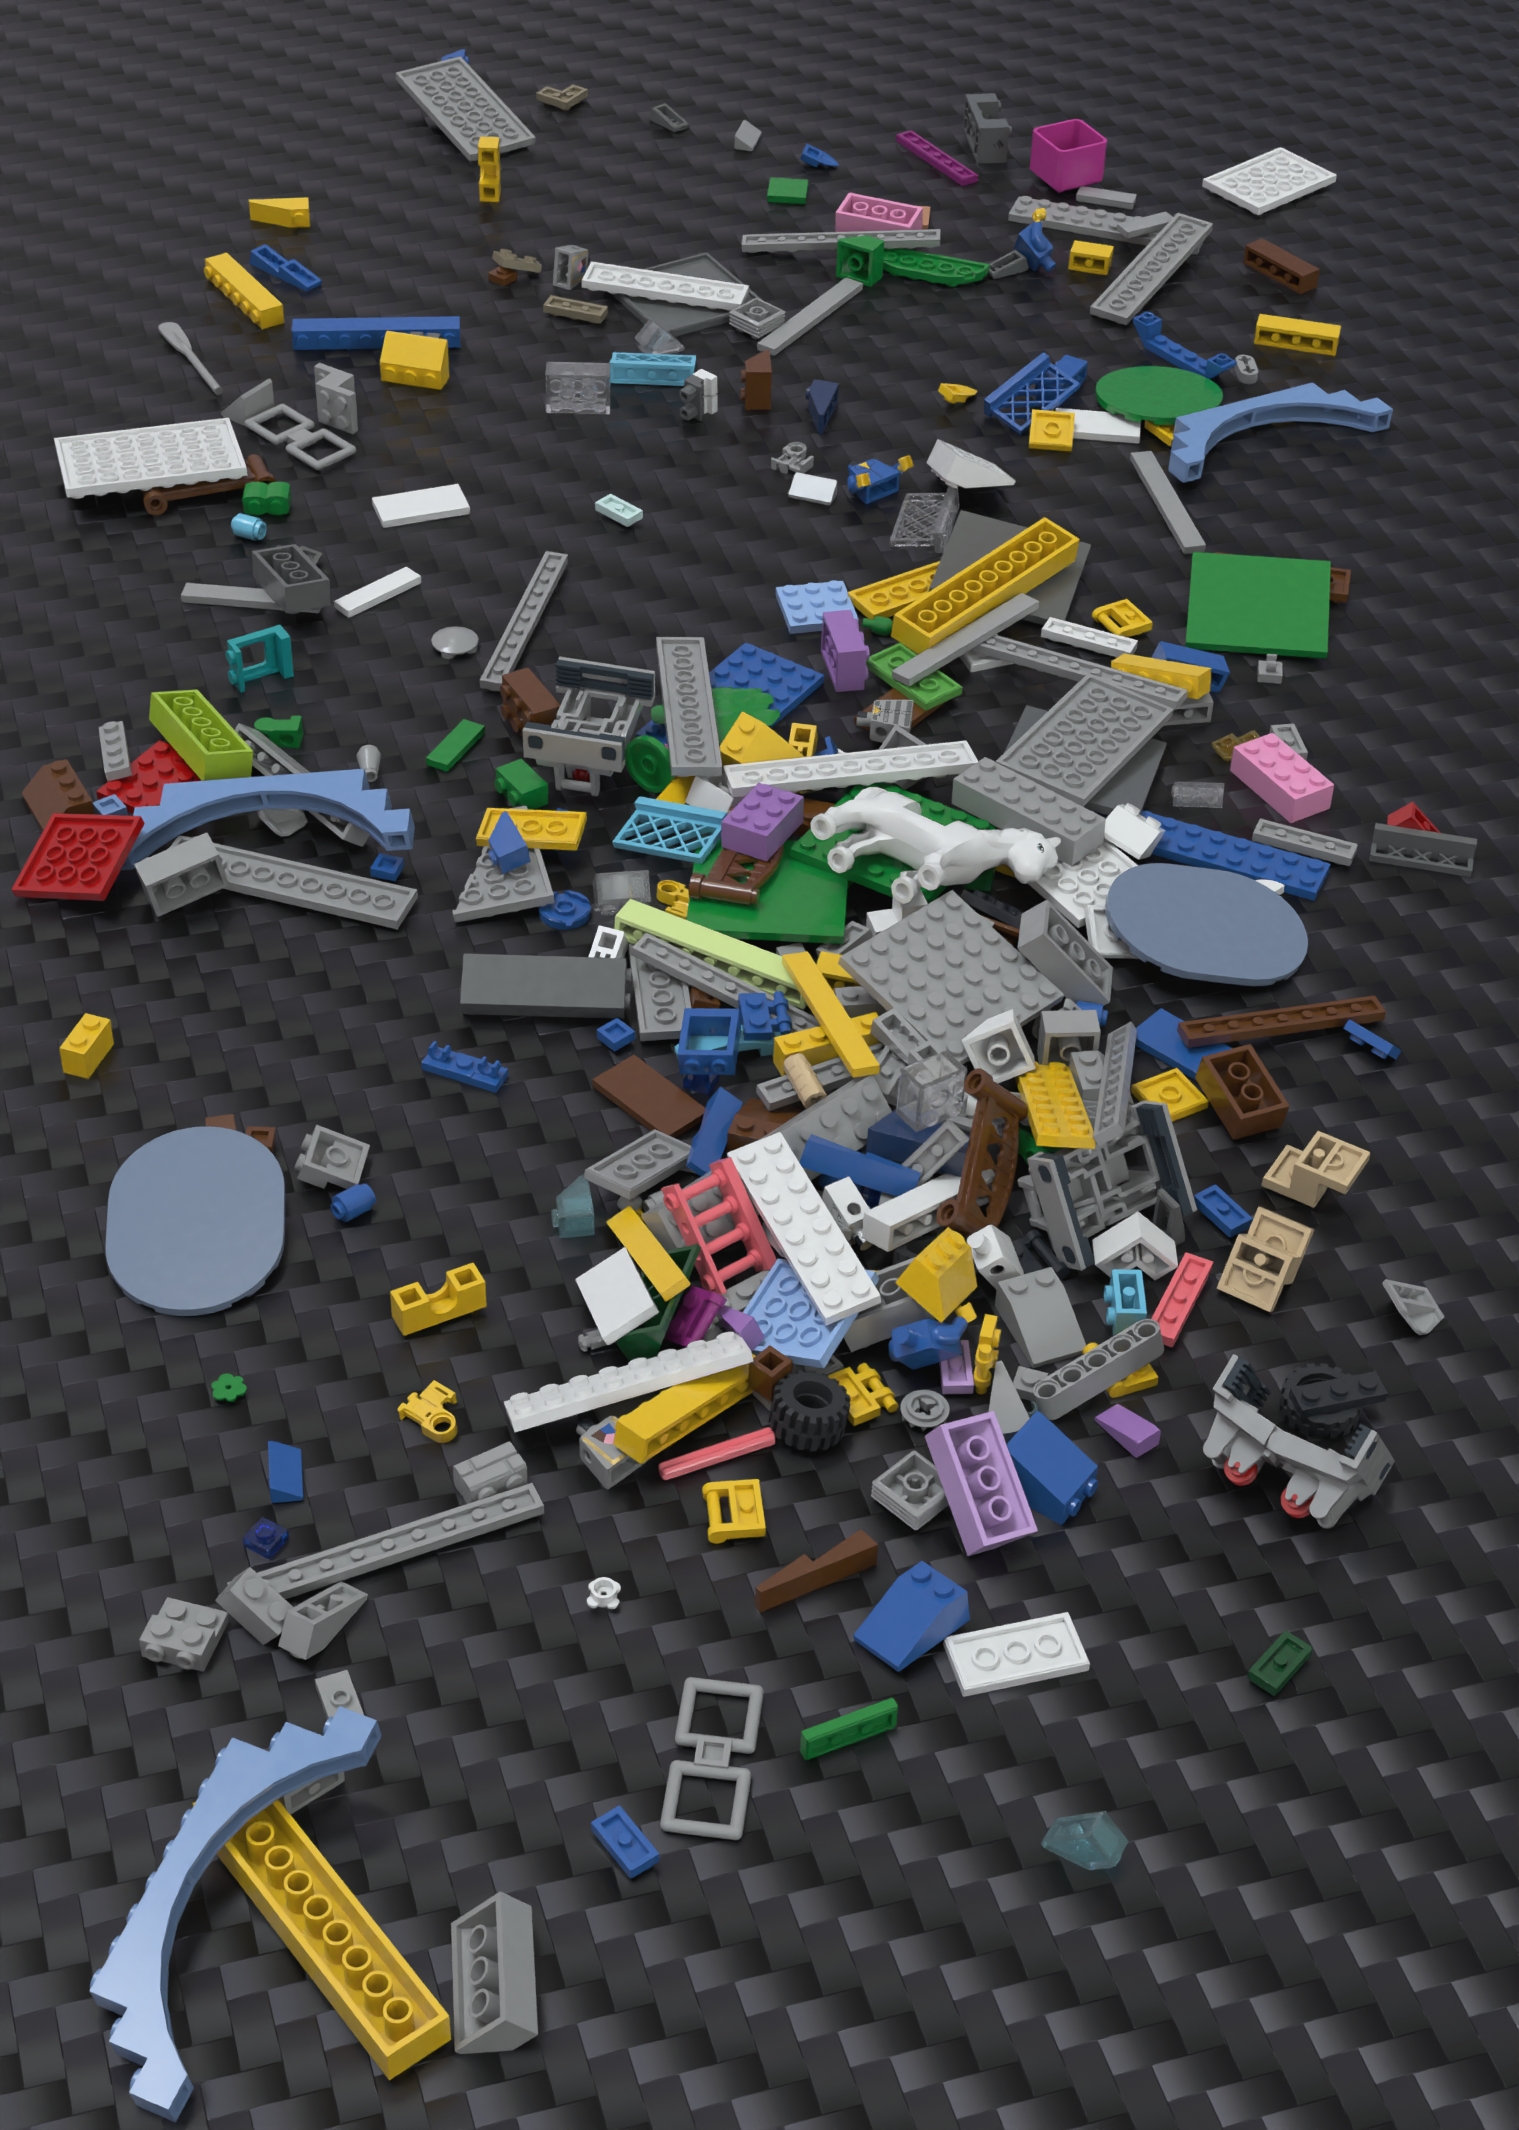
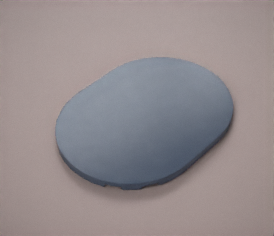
M1143 864L1121 873L1112 883L1105 901L1107 921L1117 939H1122L1130 947L1129 951L1143 962L1150 961L1162 967L1160 971L1174 976L1245 986L1271 985L1277 980L1287 979L1292 976L1302 964L1307 953V933L1295 910L1270 888L1240 874L1175 864Z
M192 1127L176 1130L157 1137L137 1149L117 1171L112 1181L108 1198L106 1258L113 1280L123 1290V1293L135 1303L154 1308L155 1312L176 1316H196L218 1312L231 1307L232 1303L245 1296L250 1297L265 1284V1280L272 1273L273 1269L275 1270L278 1267L285 1243V1183L282 1170L274 1155L267 1147L253 1137L222 1127Z

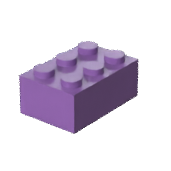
M851 610L823 612L821 653L836 692L863 690L865 680L868 679L866 660H869L870 654L868 646L864 645L863 632H859L857 618L854 619Z
M758 783L721 821L722 847L768 861L803 823L804 797L790 791L771 787L768 784Z

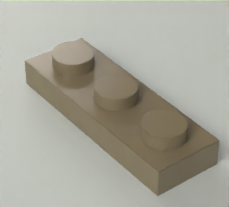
M551 295L543 304V312L551 313L554 316L570 317L574 320L581 319L590 323H601L608 315V306Z

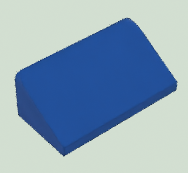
M268 1441L271 1503L302 1501L301 1449L275 1441Z

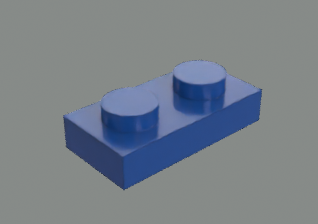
M1350 1019L1344 1027L1345 1030L1352 1033L1349 1037L1351 1040L1364 1046L1365 1042L1374 1046L1371 1051L1383 1059H1386L1387 1055L1397 1059L1402 1051Z
M1216 1184L1194 1195L1196 1207L1229 1238L1250 1228L1253 1218Z
M620 1805L591 1822V1831L630 1879L659 1862V1852Z

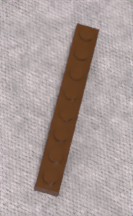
M1375 996L1178 1022L1177 1032L1187 1048L1345 1026L1349 1019L1357 1024L1382 1021L1385 1019L1386 1011Z

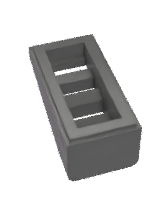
M666 103L651 109L649 117L651 121L673 132L689 128V124Z
M1014 250L990 263L988 275L993 279L1024 272L1029 269L1027 259L1020 252Z
M1161 1188L1157 1192L1153 1224L1173 1239L1176 1246L1185 1241L1181 1207Z

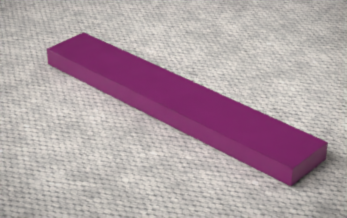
M912 130L896 135L898 143L960 185L965 186L978 182V175Z

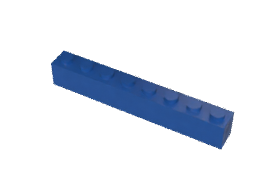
M460 317L293 319V350L383 349L387 331L410 334L411 331L423 332L425 336L428 333H441L442 339L448 340V348L460 347Z

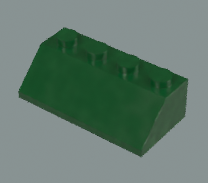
M699 1244L666 1251L689 1280L701 1250ZM643 1271L640 1275L659 1313L615 1341L629 1362L637 1358H646L647 1360L657 1356L684 1292L683 1290L669 1301H665Z

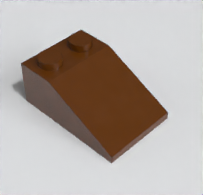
M750 1098L735 1114L727 1132V1153L758 1141L803 1112L804 1109L783 1106L769 1111L762 1100Z

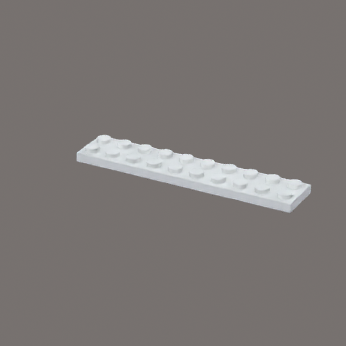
M967 741L726 765L723 766V776L731 796L744 798L758 783L768 784L771 787L792 793L808 789L818 791L827 787L845 788L848 785L856 784L871 785L875 782L894 783L897 780L903 779L920 780L922 777L933 776L942 778L951 774L960 775L976 764L978 760Z

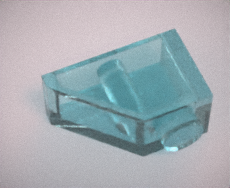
M581 1174L556 1197V1209L551 1210L552 1226L558 1227L560 1238L595 1235L594 1210L589 1181L584 1179V1174Z
M1103 1811L1056 1818L1041 1844L1045 1849L1081 1867L1095 1870L1114 1867L1121 1860V1854L1129 1841L1108 1814Z

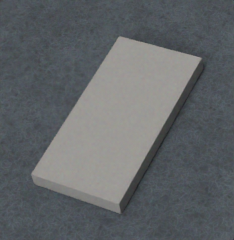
M653 1130L585 1169L584 1179L630 1200L686 1167L691 1145L658 1130Z

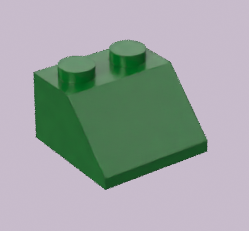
M867 235L839 238L837 244L836 277L849 278L872 287L882 278L884 240Z

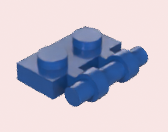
M776 991L773 994V1001H767L766 993L738 994V1007L744 1040H772L773 1032H780L781 1036L791 1033L792 1020L787 1013L789 1004L782 991ZM769 1014H777V1018L770 1019Z

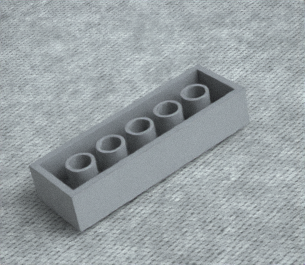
M984 757L953 779L952 804L988 821L1002 830L1006 828H1026L1042 834L1045 839L1051 837L1060 838L1061 843L1055 847L1058 859L1071 866L1103 844L1106 818L991 759Z

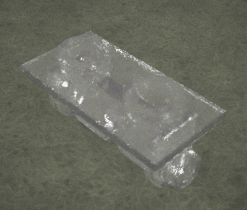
M1174 781V786H1172V806L1222 808L1224 783Z

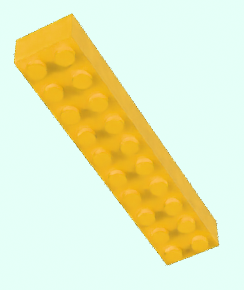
M1044 517L894 614L891 637L919 655L1017 595L1028 593L1076 560L1080 539Z
M278 1799L248 1820L217 1852V1855L389 2080L451 2040L450 2017Z

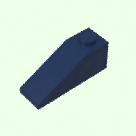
M814 379L811 387H807L806 400H808V409L817 432L822 434L838 403L839 383Z

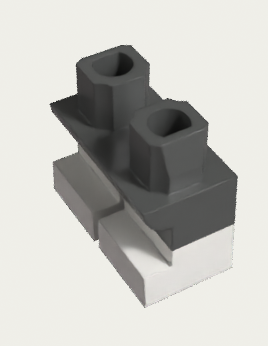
M700 369L684 380V388L679 391V397L685 403V406L680 409V416L686 420L695 418L701 421L703 414L707 412L714 414L718 411L717 376Z

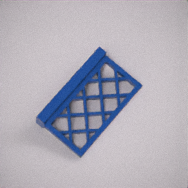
M1043 352L984 399V414L990 418L994 415L1019 435H1022L1031 428L1032 413H1029V407H1042V410L1052 411L1080 388V383L1049 362V356ZM1051 371L1056 375V378H1043V375ZM1067 383L1071 387L1068 389H1059V384ZM1032 384H1041V389L1029 390V387ZM1044 384H1056V389H1044ZM1041 395L1042 401H1029V396ZM1044 395H1056V399L1044 401ZM1026 396V401H1014V398ZM1027 407V413H1014V408ZM1002 408H1012V413H1002L999 410ZM1014 419H1027V422L1019 426L1014 422Z

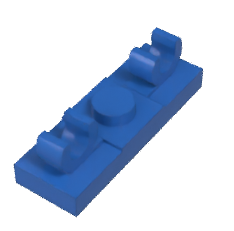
M433 1041L430 1045L428 1054L421 1062L422 1070L495 1093L508 1077V1069L501 1067L500 1061L496 1060L494 1064L487 1062V1057L485 1056L479 1059L463 1053H456L451 1051L449 1045H446L444 1049L437 1047L436 1041Z

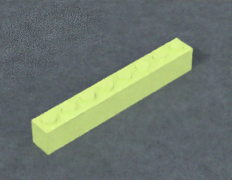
M629 899L615 915L614 929L625 932L626 938L630 943L636 944L647 932L772 996L776 991H782L784 997L788 1000V1004L801 1009H805L807 1006L806 1001L783 966L782 956Z

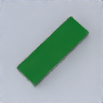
M463 719L426 757V765L448 772L483 736L485 726Z
M892 1697L801 1731L800 1752L805 1760H809L895 1728L898 1705Z

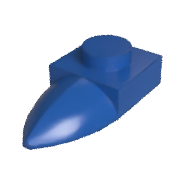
M806 144L800 160L816 168L818 164L828 167H838L839 165L830 155L809 144Z

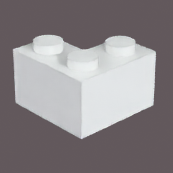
M921 888L918 889L916 897L911 902L903 904L893 896L892 909L867 912L866 927L871 929L872 936H876L928 905Z
M1136 1212L1092 1240L1095 1265L1110 1277L1112 1269L1131 1270L1138 1266L1151 1278L1157 1280L1178 1267L1175 1241L1139 1212Z

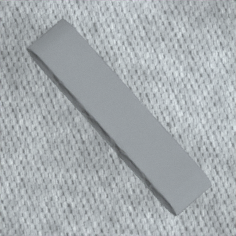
M1153 1319L1138 1321L1040 1380L1033 1388L1037 1410L1049 1420H1055L1161 1356L1164 1352V1344L1159 1323Z

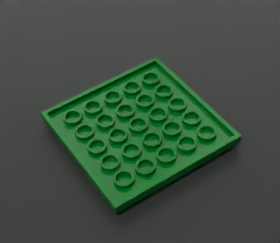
M875 782L871 785L856 784L844 798L833 806L837 807L849 800H854L863 789L878 787L888 792L899 793L920 804L921 816L943 826H947L955 821H961L972 825L978 830H998V827L984 819L976 818L963 811L955 810L942 803L934 802L884 782ZM810 829L790 848L789 857L890 897H893L891 885L895 879L900 877L901 872L917 871L909 865L882 853L857 856L854 858L851 869L842 873L833 871L827 859L830 850L838 842L845 841L852 834L864 833L866 829H849L841 833H835L826 840L816 838ZM940 885L934 890L921 887V891L929 904L947 886Z

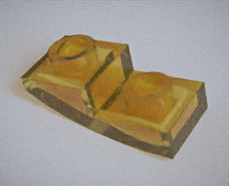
M1255 730L1238 738L1231 733L1212 742L1211 746L1223 760H1232L1235 746L1257 739L1260 736Z

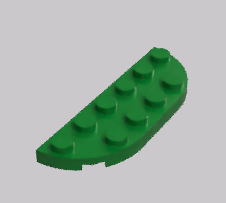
M884 248L883 269L892 276L900 275L914 280H927L930 283H943L950 287L981 281L990 272V264L905 248Z

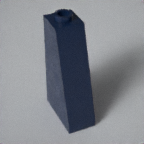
M900 1106L868 1128L866 1153L869 1152L883 1158L904 1162L943 1124ZM968 1142L937 1171L961 1177Z

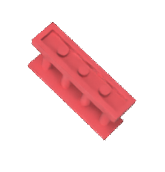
M731 1157L709 1164L712 1171L711 1176L681 1190L679 1184L666 1186L661 1189L664 1194V1204L672 1212L686 1246L699 1244L701 1247L695 1266L700 1275L702 1288L719 1295L727 1292L723 1284L725 1280L752 1266L756 1272L770 1270L777 1261ZM715 1186L719 1187L724 1198L723 1202L693 1217L687 1200ZM730 1213L736 1225L735 1229L705 1244L699 1228ZM742 1240L747 1250V1256L717 1271L711 1255Z

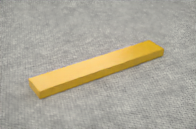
M630 1205L607 1221L611 1230L665 1301H669L690 1286L686 1276Z

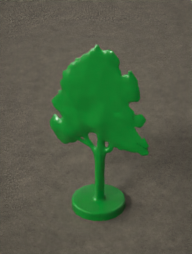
M711 688L719 745H721L742 711L765 723L767 726L775 723L780 717V710L768 709L769 705L774 702L773 696L769 693H763L761 688ZM663 704L654 706L651 709L652 721L665 725ZM647 735L634 738L626 746L624 754L625 763L635 782L646 791L653 793L663 792L676 776L671 775L668 747L666 748L659 740Z

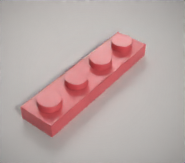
M1185 1253L1151 1318L1160 1325L1164 1345L1174 1346L1212 1271L1213 1261L1189 1253Z

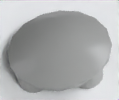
M457 626L441 629L431 639L433 647L441 652V656L445 659L454 658L455 655L475 653L479 641L474 631Z

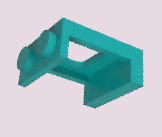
M281 625L227 640L228 651L225 652L230 666V671L227 672L228 679L240 692L245 691L244 682L276 672H280L285 679L294 676L290 636ZM263 641L265 660L262 663L243 668L242 653L239 648Z

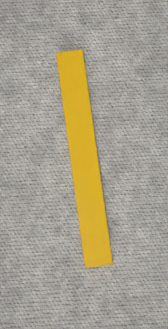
M808 951L782 955L783 966L851 1076L855 1078L879 1074L880 1064Z

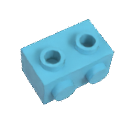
M1112 1269L1110 1286L1105 1285L1104 1303H1109L1110 1307H1107L1106 1322L1107 1325H1112L1113 1336L1138 1321L1146 1319L1147 1310L1142 1270Z

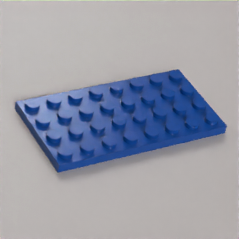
M746 642L709 672L711 688H761L763 693L772 695L774 702L769 705L768 709L780 710V717L775 723L768 726L770 728L776 725L824 683L823 674ZM652 720L635 733V738L647 735L656 738L663 744H667L665 725L654 723Z

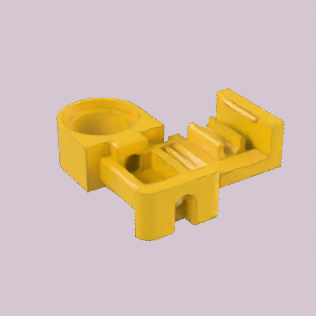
M672 880L659 882L657 885V899L662 903L672 906H668L665 912L686 920L689 903V890L686 889V885Z
M434 1380L419 1395L420 1399L418 1398V1393L414 1392L408 1397L407 1405L402 1403L398 1407L401 1421L406 1416L421 1425L422 1433L435 1442L446 1443L455 1438L457 1434L455 1417L443 1409L442 1405L447 1402L455 1404L457 1402L456 1394ZM441 1422H447L451 1425L444 1432L434 1430L435 1426Z

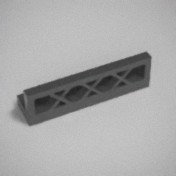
M1375 823L1369 861L1471 877L1477 839ZM1376 850L1387 851L1389 854L1376 853ZM1403 855H1412L1414 858H1406ZM1429 859H1437L1440 862H1431ZM1454 863L1467 864V867L1456 866Z

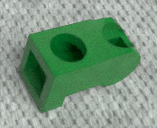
M291 716V720H274L265 717L258 719L254 723L255 730L261 732L278 747L300 748L303 737L301 716Z

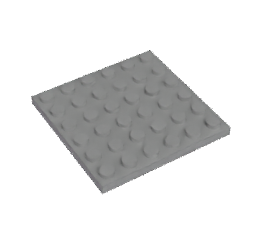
M953 890L840 956L838 962L887 1011L895 1008L925 1041L932 1039L957 1067L970 1060L962 1039L985 1020L1013 1009L1022 1027L1041 1015V1011H1047L1060 1003L1064 997V994L1024 958Z

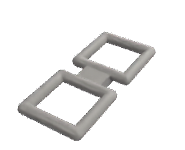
M285 404L277 405L244 422L247 428L273 444L277 445L285 441L288 443L286 446L288 453L316 470H321L356 452L355 446L327 429H321L314 433L308 431L314 427V422ZM281 413L300 423L278 435L259 425V423ZM322 438L342 449L319 461L301 450Z
M689 1677L685 1680L675 1742L679 1746L695 1747L696 1753L694 1762L674 1760L670 1764L660 1827L663 1831L739 1840L742 1837L751 1772L747 1768L731 1767L729 1762L731 1752L751 1754L755 1751L764 1690L760 1685ZM696 1691L749 1698L743 1739L689 1733ZM682 1775L737 1781L730 1825L675 1819Z

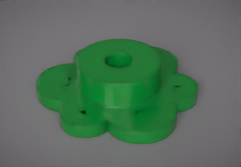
M228 1373L222 1374L219 1377V1381H214L211 1384L214 1390L213 1398L219 1401L224 1399L229 1402L235 1401L237 1396H242L247 1391L242 1377H233V1375Z

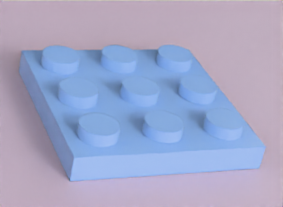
M843 581L776 587V598L790 634L822 631L823 612L851 610L854 619L857 618L859 622Z

